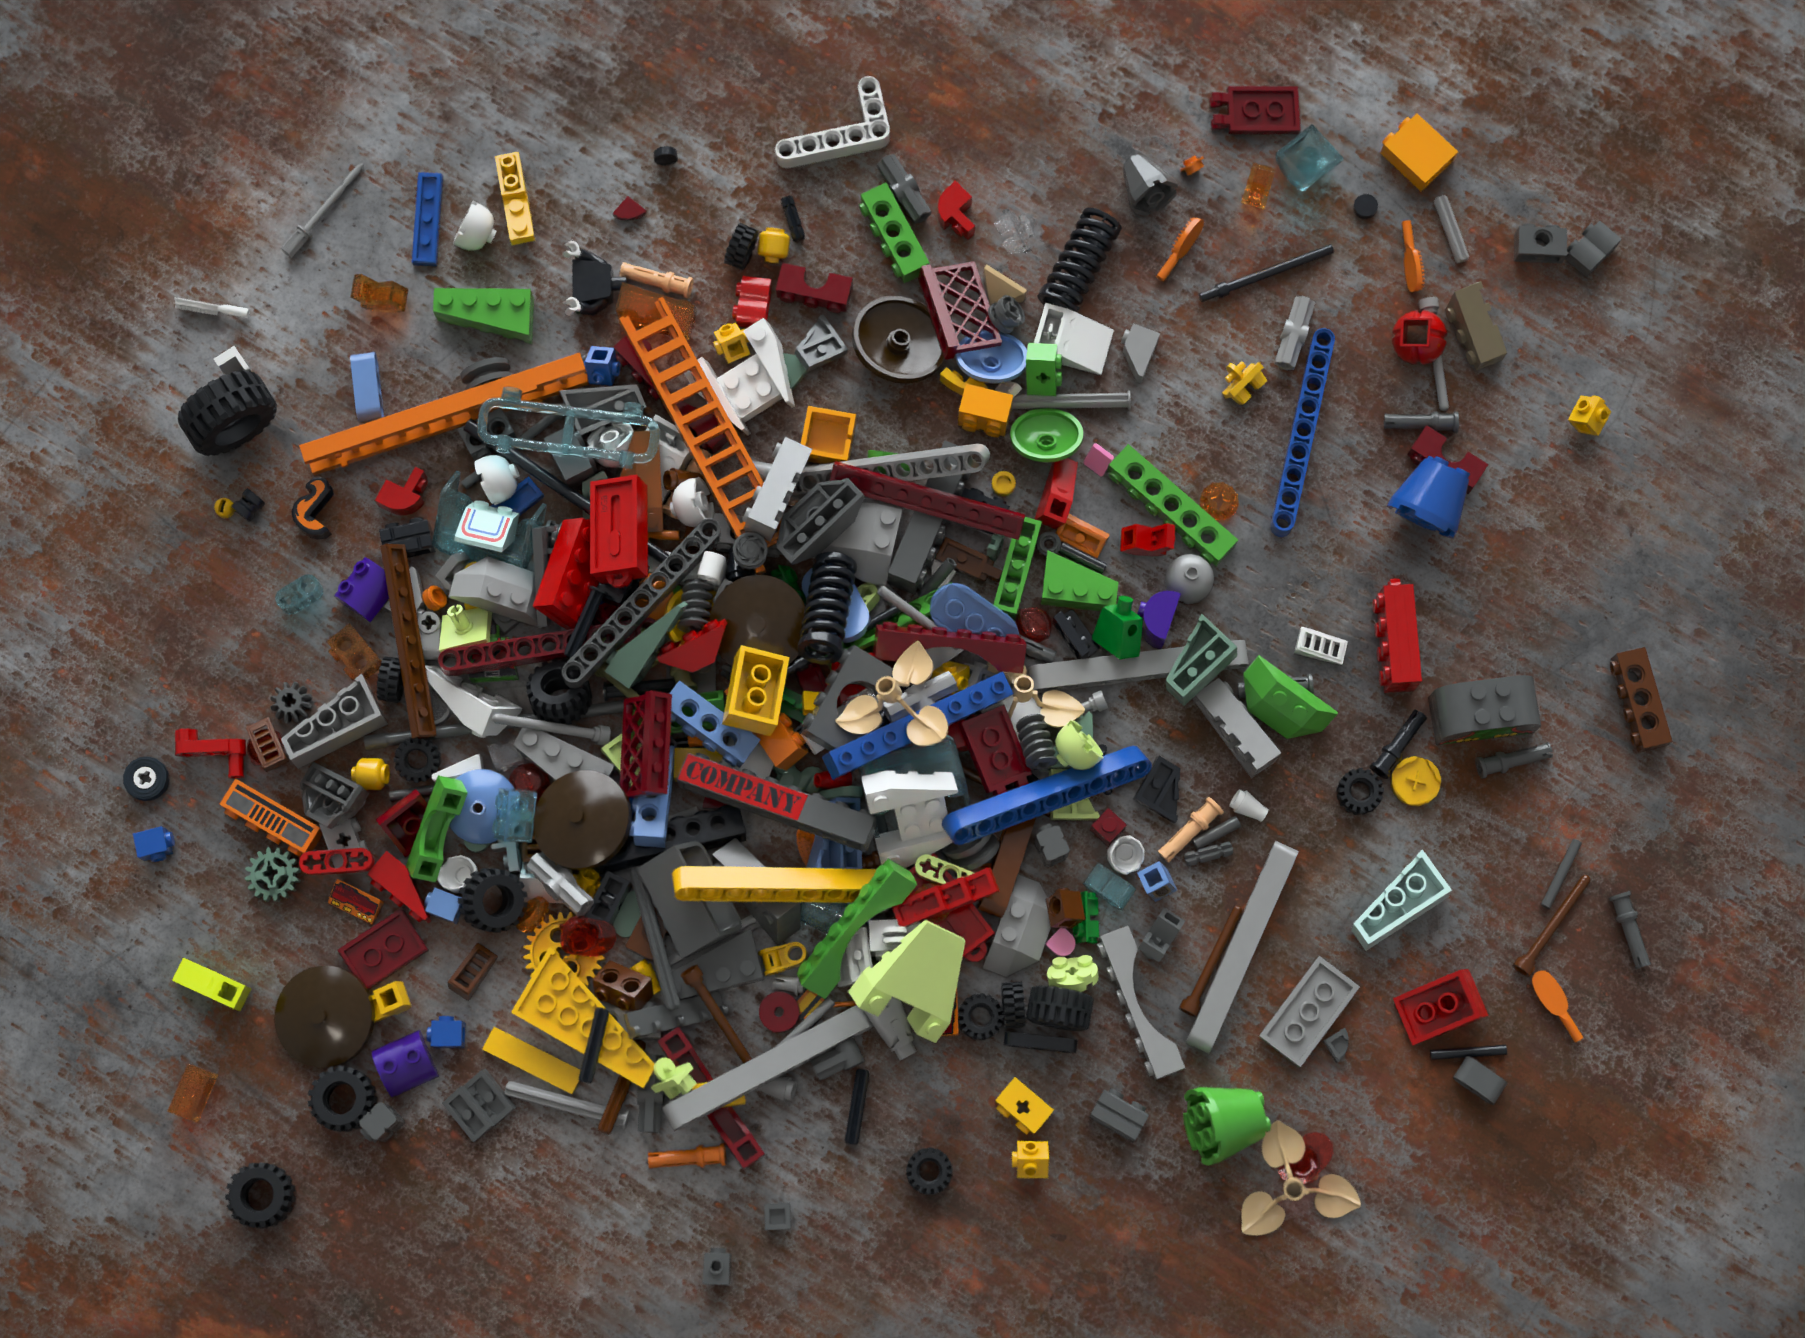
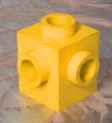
M736 323L723 325L714 332L717 340L713 342L718 355L723 354L728 364L750 355L747 346L749 340L743 332L745 329L740 330Z
M1580 396L1568 421L1579 433L1599 436L1612 411L1605 405V401L1598 396Z
M948 661L932 672L931 679L949 671L956 680L958 690L946 697L968 687L970 679V666Z
M1017 1141V1152H1012V1167H1017V1178H1048V1142Z

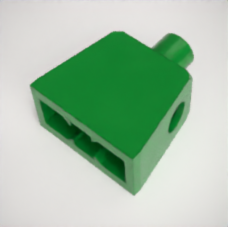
M1119 596L1116 605L1104 606L1102 608L1092 635V640L1120 660L1139 657L1143 620L1142 617L1131 610L1133 599L1128 596Z

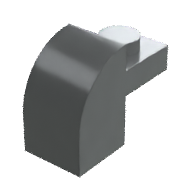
M1164 907L1138 949L1147 958L1160 962L1185 923V920Z

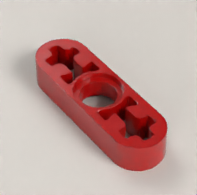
M365 848L308 851L299 860L300 869L308 875L366 872L374 865L373 854ZM347 854H351V859H359L360 854H363L368 858V861L364 862V866H361L358 862H350L351 868H348L349 858ZM334 855H341L344 862L340 868L334 869L330 865V860ZM322 856H325L324 864L326 869L324 870L322 864L314 865L312 870L305 865L306 862L310 861V857H313L315 861H323Z

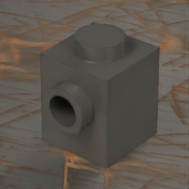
M710 1248V1253H704L703 1284L730 1285L731 1254L726 1253V1248Z

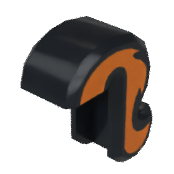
M315 477L305 487L310 494L300 497L294 503L291 513L294 523L306 536L320 540L326 539L332 534L325 526L315 520V517L333 497L334 492L332 486L325 478Z

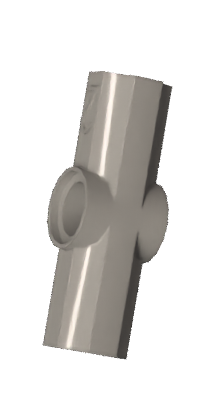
M1296 296L1289 318L1286 319L1280 338L1281 344L1274 363L1281 369L1294 370L1301 347L1304 346L1310 327L1308 324L1315 307V302L1308 297Z
M947 671L921 685L911 686L902 693L901 698L916 712L956 692L958 687L953 675ZM899 702L883 703V712L890 723L910 714Z
M543 852L536 853L531 857L526 865L527 869L543 884L547 893L554 900H561L578 917L584 916L590 911L594 904L593 898L577 884L574 876L566 868L560 869Z

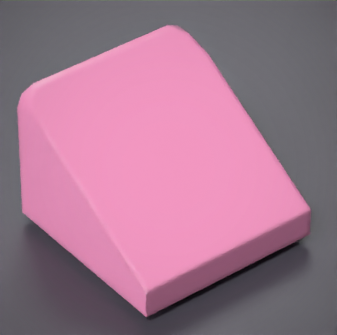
M1094 443L1084 460V465L1102 477L1107 472L1109 464L1114 460V456L1097 443Z

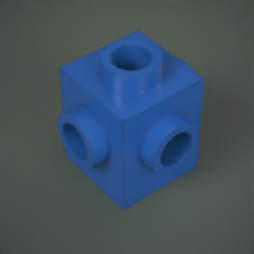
M591 346L584 362L585 374L588 376L589 384L612 386L615 377L620 374V362H617L615 348Z

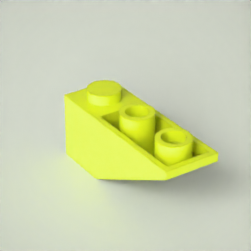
M186 958L182 959L172 981L238 1011H241L252 989Z

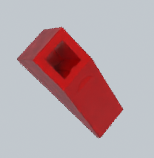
M1069 458L1052 462L1034 518L1035 520L1042 521L1043 525L1053 529L1066 524L1073 502L1078 462Z
M386 851L367 873L372 878L370 884L381 892L384 889L392 894L389 899L399 907H402L403 904L411 909L408 914L418 922L424 919L430 923L431 918L425 911L426 907L408 868Z

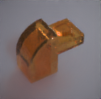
M1253 162L1242 198V204L1264 210L1276 168Z
M355 274L350 298L361 302L360 307L385 313L405 312L409 289L394 281L377 282L363 274Z

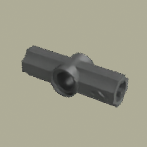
M895 154L882 158L877 163V168L887 181L897 203L903 206L914 224L925 221L931 215V210L921 196L915 179L911 174L906 173Z
M647 1054L654 1063L664 1058L663 1055ZM654 1072L645 1088L638 1086L637 1104L639 1105L638 1132L661 1133V1111L664 1105L665 1093L664 1091L655 1093L651 1089L653 1084L661 1082Z

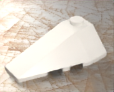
M425 665L428 682L463 725L470 728L475 736L481 738L496 736L507 726L494 723L492 720L494 714L518 716L522 711L521 707L498 694L494 697L482 693L483 687L479 685L461 683L463 680L461 677L447 676L441 671L440 667Z

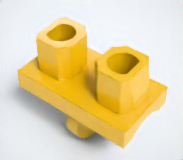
M1240 362L1237 366L1230 363L1226 367L1229 374L1225 377V380L1228 383L1233 379L1235 380L1221 394L1225 398H1232L1239 405L1245 404L1251 398V395L1244 387L1250 383L1256 390L1267 382V379L1261 372L1264 367L1260 362L1256 365L1251 363L1243 372L1242 370L1246 367L1243 362Z

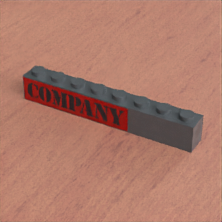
M688 753L677 777L679 787L863 852H867L877 827L876 817H873V814H870L869 811L850 809L849 805L840 801L832 803L820 794H806L797 786L789 785V787L780 785L779 781L773 778L766 777L763 779L757 777L750 770L742 769L740 771L734 769L727 762L719 761L717 763L711 761L708 756L701 753H696V755Z

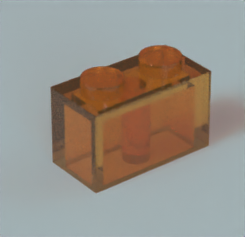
M188 1063L167 1112L190 1121L199 1122L218 1074Z

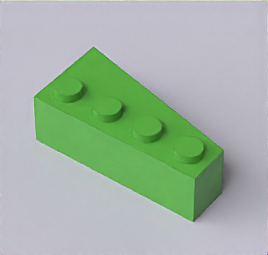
M434 288L433 312L438 321L466 328L471 327L479 329L481 332H491L503 335L506 338H515L532 344L534 297L531 289Z

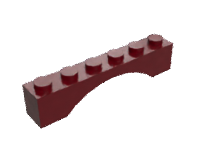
M624 336L613 346L617 362H620L623 368L627 366L632 371L630 374L638 384L643 382L648 387L646 391L655 401L659 399L662 402L627 336ZM646 339L642 340L647 351H651V344ZM683 401L676 404L682 416L698 409ZM663 406V409H664V410L666 411V413L669 415V413H668V411L666 410L665 406ZM713 413L688 425L695 437L719 426ZM723 433L699 446L706 451L709 450L714 455L728 440Z
M883 622V625L876 624L873 655L878 660L897 661L907 648L916 641H919L924 649L936 647L964 649L979 655L998 671L1023 674L1027 644L1024 639H1021L1020 635L1006 634V637L996 636V633L987 631L982 632L980 635L972 634V631L966 629H957V632H949L943 627H932V630L922 629V626L916 624H909L907 627H898V624L893 622Z
M679 1026L658 1040V1045L666 1057L673 1061L675 1067L688 1062L692 1065L693 1069L689 1075L696 1084L713 1080ZM732 1106L722 1107L706 1115L743 1171L765 1156V1153Z

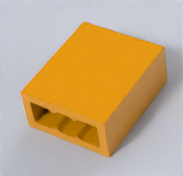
M1416 114L1411 119L1407 117L1399 125V131L1395 134L1391 132L1382 141L1383 148L1380 154L1422 192L1455 160L1458 151L1420 115Z

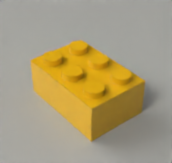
M740 646L734 657L722 725L767 736L772 735L778 725L789 657Z

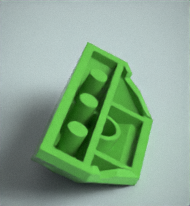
M1260 655L1243 674L1247 710L1286 739L1322 732L1338 714L1336 710Z

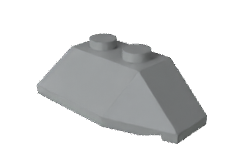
M487 556L454 575L448 598L538 627L537 609L532 607L536 597L534 572Z
M1017 875L1007 909L999 920L982 969L1007 977L1040 960L1051 926L1046 904L1047 896L1039 882Z

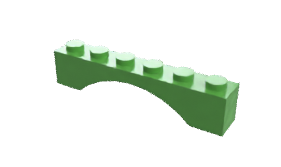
M889 858L883 865L877 868L874 877L861 888L858 897L845 908L842 917L830 927L826 937L822 942L816 944L810 957L799 966L797 975L801 986L826 999L840 981L842 957L854 934L876 914L904 902L917 885L912 872Z

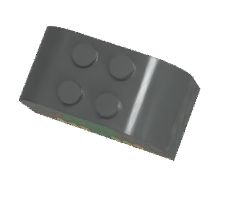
M1520 675L1455 683L1435 689L1428 697L1436 745L1533 734L1541 727L1533 676Z

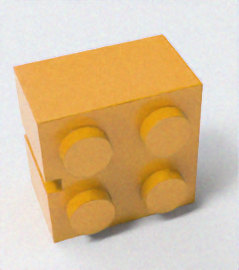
M966 384L959 408L958 425L970 432H975L979 429L984 430L985 434L991 437L1005 436L1012 410L1013 395Z
M808 406L801 439L802 445L812 449L807 462L825 464L835 461H848L857 423L856 414Z

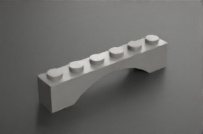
M1129 925L1100 936V943L1097 944L1100 956L1102 958L1106 957L1109 967H1106L1111 982L1115 981L1119 989L1115 991L1120 1005L1125 1004L1128 1012L1125 1015V1019L1129 1028L1135 1029L1137 1038L1134 1041L1139 1053L1144 1052L1147 1060L1144 1062V1067L1148 1076H1153L1154 1080H1158L1185 1069L1176 1044L1153 1028L1138 1005L1133 985V967L1138 948Z

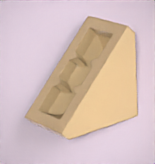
M985 266L983 277L990 306L994 302H998L1004 295L1013 297L1018 303L1024 302L1027 289L992 267Z

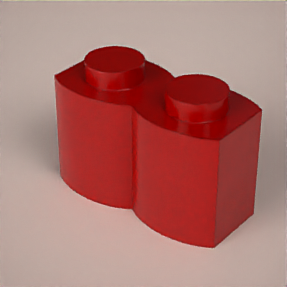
M742 276L741 283L737 282L736 297H739L738 305L733 307L732 318L736 320L738 327L748 328L762 318L768 321L772 293L771 279Z

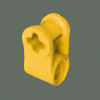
M791 942L758 951V955L763 960L765 968L763 974L765 977L799 967L803 961L808 959L807 949L799 942ZM794 948H800L803 951L802 957L797 961L790 959V952Z

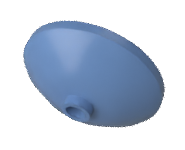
M982 331L979 335L985 340L994 339L993 335L988 331ZM999 331L1002 340L1001 346L957 353L956 362L965 374L975 380L992 384L1004 383L1019 377L1025 371L1027 349L1014 336ZM966 336L959 344H969L972 339Z
M488 769L471 770L456 778L463 782L468 794L460 815L455 816L449 825L451 830L461 839L474 844L492 843L508 834L515 825L519 813L518 796L510 781L503 775ZM476 803H480L483 806L481 812L475 811L474 806Z

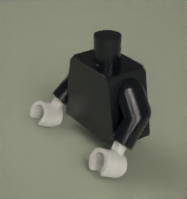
M574 241L564 244L572 250V252H563L564 257L571 258L575 256V259H572V297H569L563 303L564 305L571 306V308L565 310L566 315H572L576 311L577 314L594 316L607 308L608 305L613 304V291H627V277H613L612 266L606 260L594 253L579 248L578 244Z

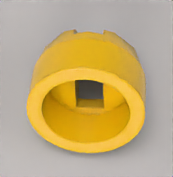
M220 498L216 501L214 510L219 517L230 518L235 513V510L231 507L233 502L230 499ZM225 502L223 512H220L222 504Z

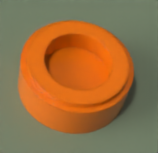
M432 585L423 591V601L430 610L439 611L446 606L447 597L440 587Z

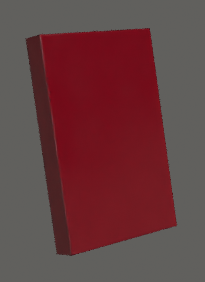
M400 908L337 951L349 970L361 979L368 990H370L428 952L429 949L404 910Z

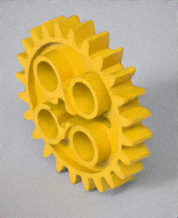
M559 912L558 919L555 920L550 914L548 923L542 919L540 920L542 926L540 929L532 927L536 933L535 936L527 935V938L532 943L531 945H524V948L530 951V954L523 956V958L531 960V963L525 967L527 970L534 969L536 971L550 946L562 958L559 951L566 949L570 935L574 932L575 936L568 946L570 956H564L562 960L567 965L575 963L577 965V972L575 974L589 987L588 978L596 976L594 970L602 969L598 961L606 960L604 956L599 955V952L605 951L606 947L598 945L604 939L602 936L595 937L599 931L597 927L589 929L592 924L590 920L584 924L582 923V915L574 920L572 912H569L567 918H564L563 913ZM558 930L564 931L565 937L563 941L559 943L553 942L552 936L554 932ZM580 940H585L588 943L586 951L576 952V943Z

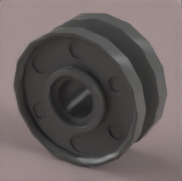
M494 357L478 361L466 367L461 372L460 377L463 384H467L465 390L513 375V373L508 372L511 367L507 358Z
M992 833L963 845L951 843L944 847L943 851L951 859L952 864L970 871L988 862L997 853L1000 841Z

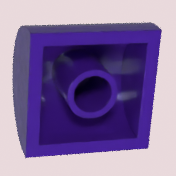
M364 557L362 561L355 564L354 571L347 580L339 584L338 591L334 597L341 604L371 622L388 601L389 595L384 569Z
M1162 591L1153 595L1147 603L1141 601L1137 614L1143 620L1142 637L1150 646L1159 650L1162 649L1181 593Z
M417 1030L372 1051V1057L378 1074L391 1097L400 1095L440 1077L421 1030Z

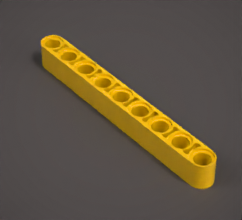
M684 866L672 872L675 897L680 901L853 903L858 897L861 888L874 877L877 869Z

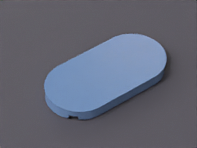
M812 568L805 574L802 581V589L806 599L809 595L808 588L811 574L813 573ZM855 584L852 585L853 594L850 596L852 600L851 605L848 607L850 611L849 616L846 618L848 622L847 627L844 629L846 634L842 640L843 643L853 642L861 638L866 633V628L870 625L871 621L868 608Z
M959 583L944 585L934 593L931 599L930 614L934 623L938 627L946 628L949 632H957V629H966L972 631V634L980 635L984 631L996 633V636L1006 637V634L1019 635L1017 625L1009 615L966 585Z

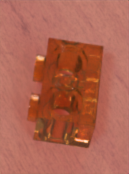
M350 623L326 641L331 647L328 652L336 662L339 660L344 662L346 667L343 670L352 681L361 673L365 679H368L379 670L381 660ZM351 641L352 644L348 650L342 651L340 649L343 642ZM360 659L367 660L364 668L356 669V663Z

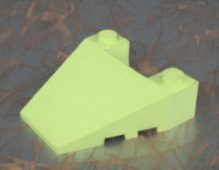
M925 920L900 940L902 944L891 953L887 951L881 956L883 959L872 968L870 966L867 967L848 992L858 1008L877 1017L892 997L914 1006L907 1016L908 1022L917 1035L936 1043L951 1021L965 939Z

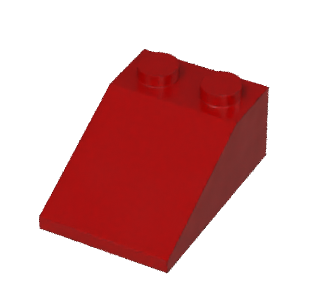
M1469 969L1458 970L1393 998L1412 1046L1489 1016Z

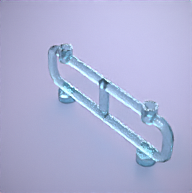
M503 387L501 398L486 400L481 405L478 415L477 433L480 439L487 444L496 446V451L500 453H510L511 448L614 460L619 461V467L632 469L634 463L640 464L651 461L656 456L659 446L660 428L657 422L650 417L643 416L644 405L634 402H626L623 413L522 401V390L514 387ZM494 407L566 416L562 444L518 439L506 435H490L487 432L489 411ZM575 417L647 426L650 430L648 450L643 454H637L626 450L613 451L573 446L572 438Z

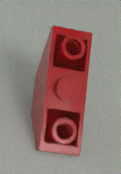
M714 619L706 623L704 629L698 632L695 630L687 632L682 636V640L676 643L673 640L665 643L660 647L661 650L657 655V660L692 673L715 662L727 626L726 619L721 621Z

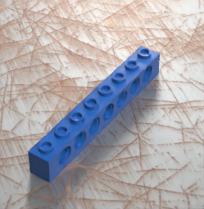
M1002 671L929 706L940 709L947 719L948 726L1007 699L1014 693ZM910 714L828 752L822 759L832 780L911 744L912 742L907 736V726L915 718Z

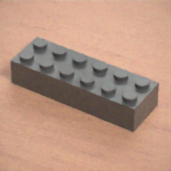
M944 440L941 448L956 447L958 445ZM948 457V461L951 464L958 465L955 458ZM972 473L928 478L925 486L961 496L965 485L964 480L969 481ZM914 511L888 571V584L916 595L918 589L922 590L927 580L926 574L928 570L926 569L927 567L932 568L937 555L935 554L936 546H941L945 538L946 523L950 524L952 521Z

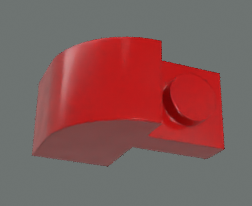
M956 180L939 198L938 220L944 230L952 224L951 227L958 236L961 237L963 235L969 240L975 234V225L963 213L972 205V196Z
M415 467L404 488L386 479L375 502L380 508L392 514L400 516L410 515L418 511L425 503L418 494L423 493L428 477L423 470Z
M1166 523L1156 527L1134 524L1121 529L1120 552L1138 556H1164L1166 551L1174 549L1175 525Z

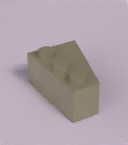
M1481 281L1455 291L1445 310L1447 319L1450 323L1453 322L1456 328V337L1459 343H1463L1467 351L1466 358L1469 364L1474 365L1476 371L1502 361L1507 354L1497 324L1493 325L1487 311L1492 310L1490 304H1484L1480 289L1484 287Z

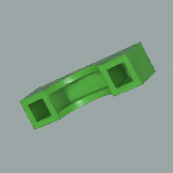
M438 775L406 864L412 878L436 883L443 863V848L448 827L452 819L460 815L468 794L461 780Z

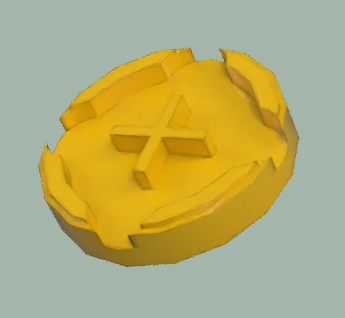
M1417 756L1405 758L1395 766L1391 774L1393 793L1401 802L1409 806L1428 804L1439 792L1441 776L1438 768L1428 759Z

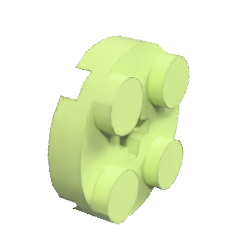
M1089 955L1074 958L1057 957L1053 959V965L1047 971L1049 986L1080 992L1087 990L1086 985L1092 982L1094 986L1099 979L1097 965Z

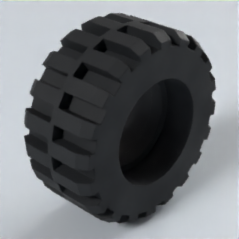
M242 370L241 372L234 371L228 375L224 374L196 390V393L191 395L187 402L181 406V410L178 413V424L195 451L205 456H216L241 447L242 444L248 443L253 437L263 432V429L271 424V420L276 416L277 403L258 374L247 370Z

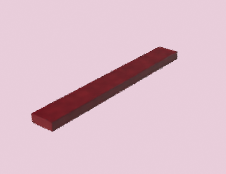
M835 461L833 464L830 481L849 478L865 497L1019 540L1025 514Z

